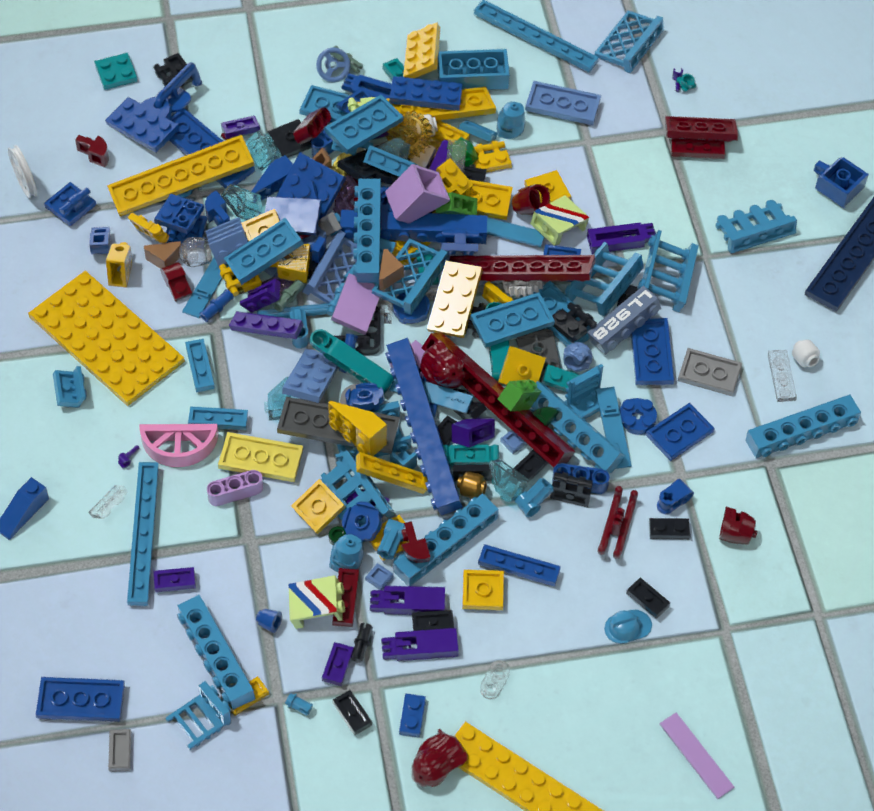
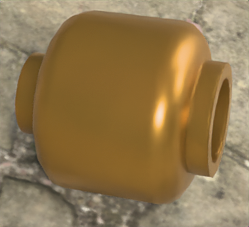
M466 472L463 477H459L457 488H460V494L464 497H479L481 494H485L487 481H485L484 476L481 474Z

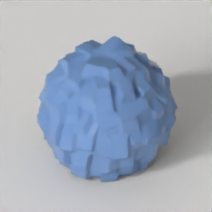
M575 342L567 345L564 349L563 361L567 369L575 372L589 369L593 356L591 349L587 345Z

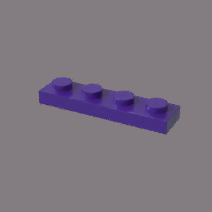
M238 311L235 312L229 324L230 329L233 331L297 339L304 326L302 320Z

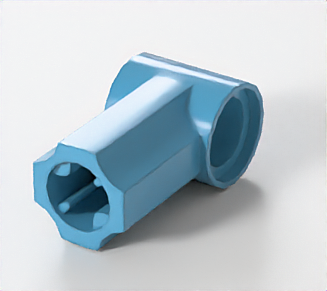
M294 309L292 312H289L290 319L302 320L304 326L299 334L302 337L292 339V343L296 348L302 349L309 344L306 312L301 309Z
M540 478L529 491L521 493L516 498L515 503L526 517H532L540 510V504L554 491L553 486L546 479Z
M393 519L387 521L383 539L377 550V554L387 560L394 558L401 541L403 542L401 530L404 529V523Z

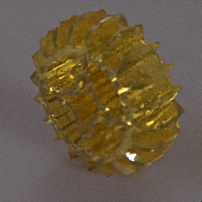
M406 111L405 115L401 114L404 117L403 122L387 131L390 134L386 136V139L389 141L387 144L396 156L404 159H414V156L420 158V152L426 154L424 149L426 147L430 148L428 142L433 141L430 137L434 135L431 130L433 127L422 114L414 111L411 114ZM417 123L420 125L421 134L417 133ZM399 137L402 138V147L399 144Z

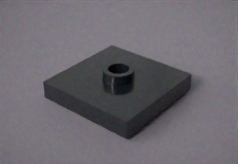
M299 119L267 131L269 139L281 157L286 155L289 158L311 149L312 140L299 144L294 138V131L301 124Z

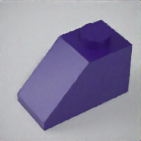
M492 418L464 419L452 424V442L470 448L495 437V419Z

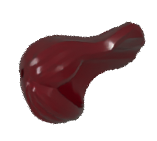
M441 340L435 341L434 345L430 346L422 356L419 370L423 373L426 380L448 389L461 386L466 376L463 370V362L458 356L450 353L444 342Z
M438 729V733L426 739L418 749L412 764V780L421 787H436L440 785L452 770L464 765L468 760V754L463 745L456 737Z

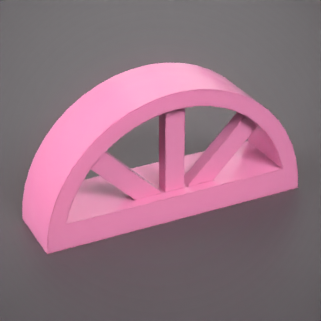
M139 424L142 445L146 453L156 462L169 467H187L202 461L215 448L219 435L217 424ZM166 441H175L174 453L158 448ZM181 441H191L197 448L181 453Z

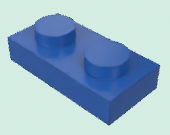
M405 693L399 735L420 738L426 696Z

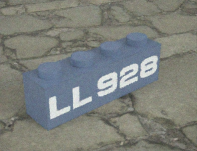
M642 286L587 332L591 343L605 355L614 350L633 331L643 326L645 321L658 313L661 309L658 298L646 287Z

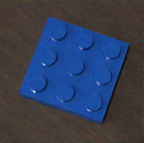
M300 152L279 191L313 180L318 198L322 202L321 209L323 214L319 215V219L327 215L346 177Z

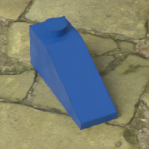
M286 155L270 163L251 191L252 203L254 205L280 190L293 166V163Z
M31 477L17 491L0 518V534L10 540L49 500L47 488Z

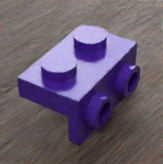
M273 279L248 291V297L240 301V306L253 313L279 301L281 282Z

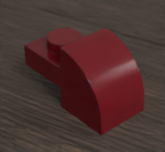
M78 135L75 139L77 151L87 154L89 162L105 168L109 161L106 141L100 136L92 140L89 137Z
M179 262L160 268L174 301L192 295L191 288L185 277V271Z
M412 521L404 523V529L401 530L403 541L408 543L401 545L403 554L409 560L416 563L429 562L431 557L426 539L417 540Z

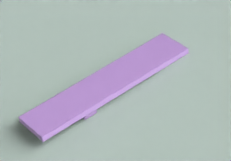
M674 713L660 723V726L717 799L734 788L733 784L677 713Z

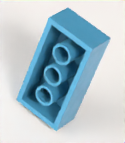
M507 49L439 51L437 65L438 81L461 83L462 89L486 87L487 90L509 89L510 74Z

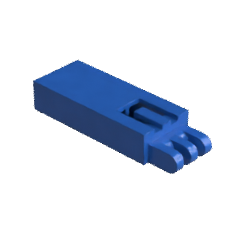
M349 73L341 88L353 94L364 87L372 97L382 95L387 99L390 98L392 84L360 74L357 76Z

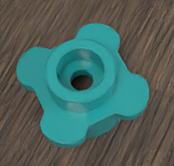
M684 74L676 79L682 91L686 92L688 89H695L696 87L695 78L691 74Z

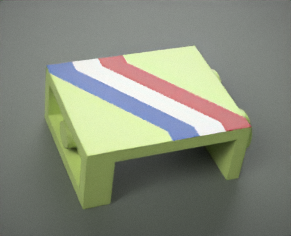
M563 196L535 210L530 224L556 246L560 244L563 233L577 226L582 231H585L590 217L568 197Z
M334 575L289 584L290 621L296 629L304 628L305 619L332 614L336 616L338 621H342V613L345 612V605L342 600V594H344L343 583L339 582Z

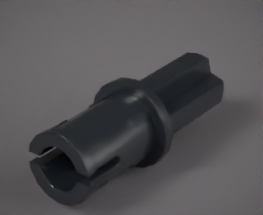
M365 623L360 624L358 636L354 639L355 646L351 658L357 663L363 661L366 649L370 646L369 638L373 627L366 623L365 628Z

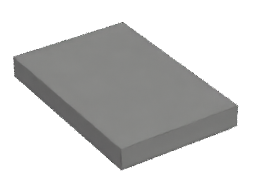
M687 348L677 381L733 396L742 363Z

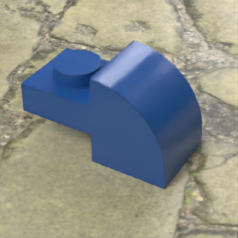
M217 190L209 194L205 200L207 221L210 223L214 220L217 226L230 221V217L227 214L226 201Z
M110 227L91 228L89 243L91 255L109 253Z

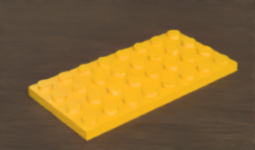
M86 270L28 312L29 317L127 406L185 362V358Z

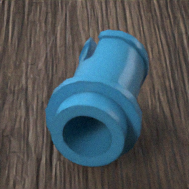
M290 693L285 702L288 708L292 707L308 716L313 704L297 697L298 694Z

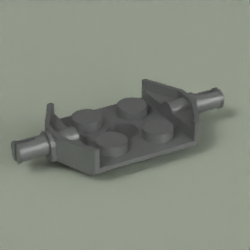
M544 328L516 338L519 349L546 358L539 378L541 383L543 382L545 369L548 364L560 368L552 330ZM541 347L543 350L537 352L533 348Z

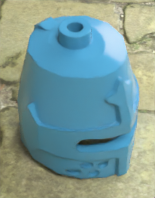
M518 102L506 103L502 107L497 120L498 137L513 139L520 136L525 127L524 107Z
M352 534L340 537L332 547L329 567L336 572H339V568L359 569L364 554L361 539Z

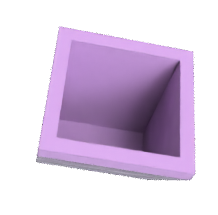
M414 164L385 191L396 220L411 223L450 201L439 172Z

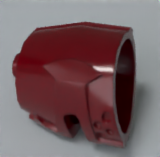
M535 184L518 190L519 192L512 198V207L514 212L518 214L533 215L535 210L549 204V188L541 184Z
M726 506L719 539L730 543L749 544L752 537L756 538L758 533L755 530V518L746 512L741 511L737 513L736 509Z

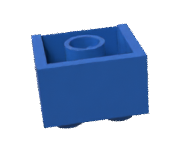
M844 157L838 158L832 165L819 160L814 167V172L819 175L815 189L844 208L865 188L869 174Z

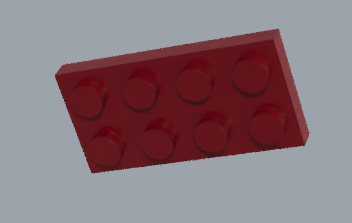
M665 116L667 138L674 140L687 138L689 140L738 141L735 119Z

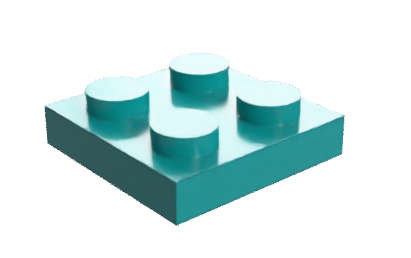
M128 52L94 61L104 90L138 82Z

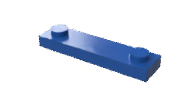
M484 544L478 560V565L554 587L561 569L559 565Z

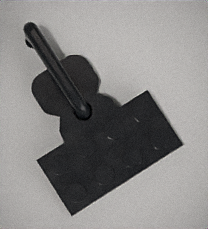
M389 141L374 146L409 161L412 158ZM368 149L338 161L337 167L357 181L358 179H381L382 183L393 184L399 178V176L363 162Z

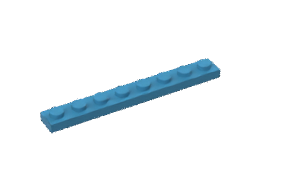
M482 0L474 9V15L587 72H590L598 63L599 57L486 0Z
M139 462L127 596L128 606H148L159 473L158 462Z

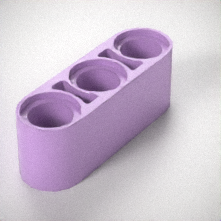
M250 470L210 482L207 486L209 503L213 506H220L261 493L263 490L262 474L257 470Z

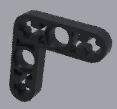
M376 306L374 311V320H371L369 327H375L377 331L373 333L367 331L365 335H357L356 343L358 346L355 350L362 355H373L380 351V309L378 306ZM345 335L334 336L345 343ZM370 339H374V347H370Z

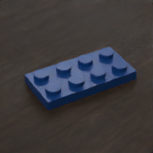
M393 76L389 103L459 111L462 84Z
M649 318L643 326L631 333L635 385H673L674 374L668 318Z
M41 677L36 718L120 722L125 682L124 680Z

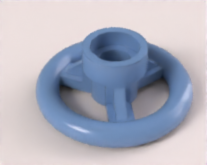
M335 47L325 49L317 58V72L321 78L328 82L341 81L349 73L350 59L342 49ZM330 53L340 54L345 62H339L336 58L331 57ZM324 57H326L325 67L328 69L326 73L323 72L321 67ZM335 62V66L331 68L330 63ZM338 67H345L342 74L337 77H330Z

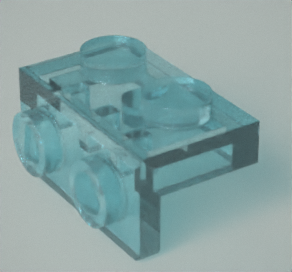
M258 130L245 143L258 169L263 171L275 159L281 158L279 156L281 152L276 146L272 145L273 140L267 133L264 135Z

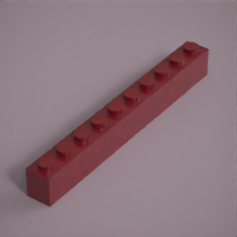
M431 333L422 349L426 352L430 346L434 345L435 341L441 340L444 342L450 353L462 360L463 370L466 375L462 385L480 402L484 403L491 412L551 466L555 467L557 464H567L576 452L548 426L544 425L530 410L510 411L497 400L505 388L444 333Z

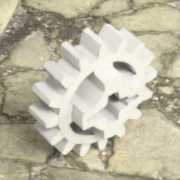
M522 280L503 281L505 293H509L510 296L515 294L516 297L521 295L526 297V295H532L533 292L538 293L539 289H543L544 285L541 280H531L529 282Z

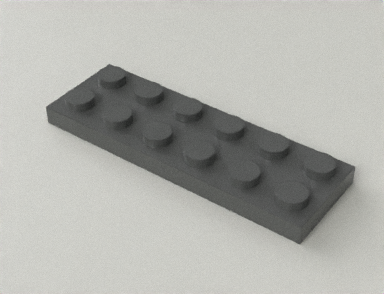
M286 397L277 433L356 447L353 443L347 442L338 430H333L329 425L328 404ZM374 413L387 424V445L379 452L392 454L400 417Z

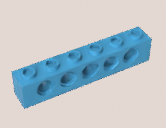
M358 179V186H355V197H358V201L354 202V212H358V217H354V228H358L357 232H354V244H357V248L353 250V259H357V264H353V275H357V283H379L381 179Z
M537 381V388L542 392L530 410L534 412L536 409L542 408L543 403L548 400V407H553L562 412V418L559 421L555 417L551 422L555 427L553 430L560 436L565 435L568 438L567 442L575 449L578 447L582 450L580 454L589 461L592 459L596 463L594 466L597 469H603L608 473H612L626 455L545 384ZM573 424H575L576 429L573 433H571L570 427ZM589 436V443L584 445L585 437ZM603 448V455L598 457V450Z
M851 394L750 429L747 432L745 441L755 458L767 457L773 452L784 451L796 444L801 445L812 438L818 439L826 433H835L843 427L854 426L859 420L861 411Z
M484 494L472 498L466 507L458 509L453 517L449 520H444L436 530L430 531L425 535L424 538L426 539L428 549L434 550L429 552L431 557L429 562L412 563L404 554H400L393 562V572L407 586H412L496 521L499 509Z
M197 595L177 605L179 610L177 614L178 620L181 625H186L187 629L185 631L189 640L195 641L196 645H194L198 656L204 657L205 661H203L205 669L208 673L212 672L214 676L212 681L217 689L221 688L223 701L225 700L230 704L232 710L254 701L255 695L250 683L201 596ZM205 635H208V636H209L208 638H205V639L202 638V637L205 636ZM213 651H218L216 654H210ZM222 667H227L226 670H223V671H220V670H219V669L222 668ZM232 683H235V684H236V685L233 686V687H228V685H230V684H232Z

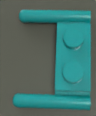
M443 445L451 466L492 464V484L499 485V445H475L470 448L462 445Z

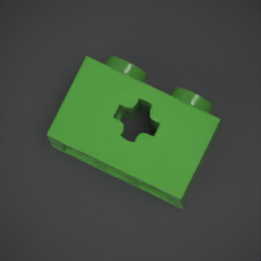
M451 192L448 193L450 201L438 207L435 212L438 214L477 215V198Z
M530 379L509 381L497 400L510 411L530 410L542 391Z

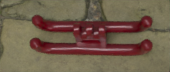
M621 486L615 488L610 511L597 550L599 555H604L610 535L618 536L613 552L614 559H619L622 555L638 498L637 490H632L626 512L623 508H619L623 492Z

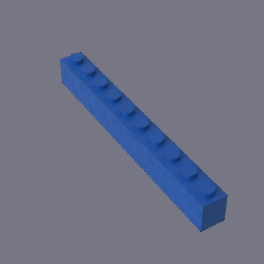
M407 337L386 345L388 352L385 354L388 363L393 365V368L390 369L393 379L398 381V384H395L397 393L403 397L400 403L403 411H407L408 416H405L408 427H412L413 430L410 435L413 443H417L418 446L415 449L418 460L422 459L423 465L420 466L422 474L428 478V482H425L427 490L434 497L431 499L433 509H438L442 516L463 508L415 354Z

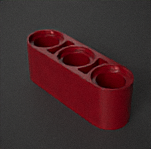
M322 107L307 115L294 131V138L297 143L304 144L321 133L331 120L329 110L326 107Z

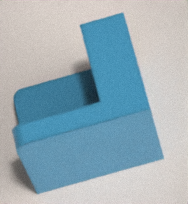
M405 450L398 455L392 452L390 454V462L413 470L417 466V454L413 452L409 455Z

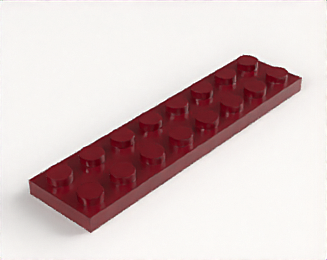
M595 255L450 256L448 261L482 267L480 281L504 280L511 282L513 280H522L529 282L531 280H541L547 282L559 280L565 282L577 280L583 282L591 278L595 265Z

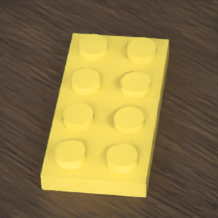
M227 432L218 468L240 473L257 470L262 474V477L295 482L303 453V446Z

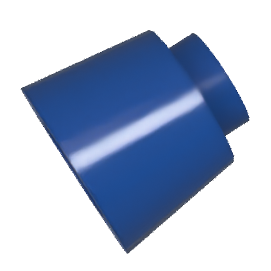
M270 609L260 610L257 613L256 621L262 628L275 633L281 624L282 612Z

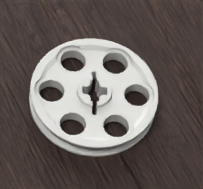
M17 145L13 149L9 147V159L23 192L28 199L32 195L37 196L35 181L24 155Z

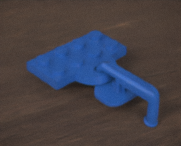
M192 62L188 63L156 97L146 99L142 103L127 97L105 120L106 124L157 153L180 129L178 124L169 120L171 114L182 111L191 101V95L180 87L191 75L194 86H200L203 83L196 65Z

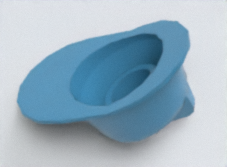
M623 610L608 618L604 630L609 640L622 644L647 636L651 632L652 622L643 611Z

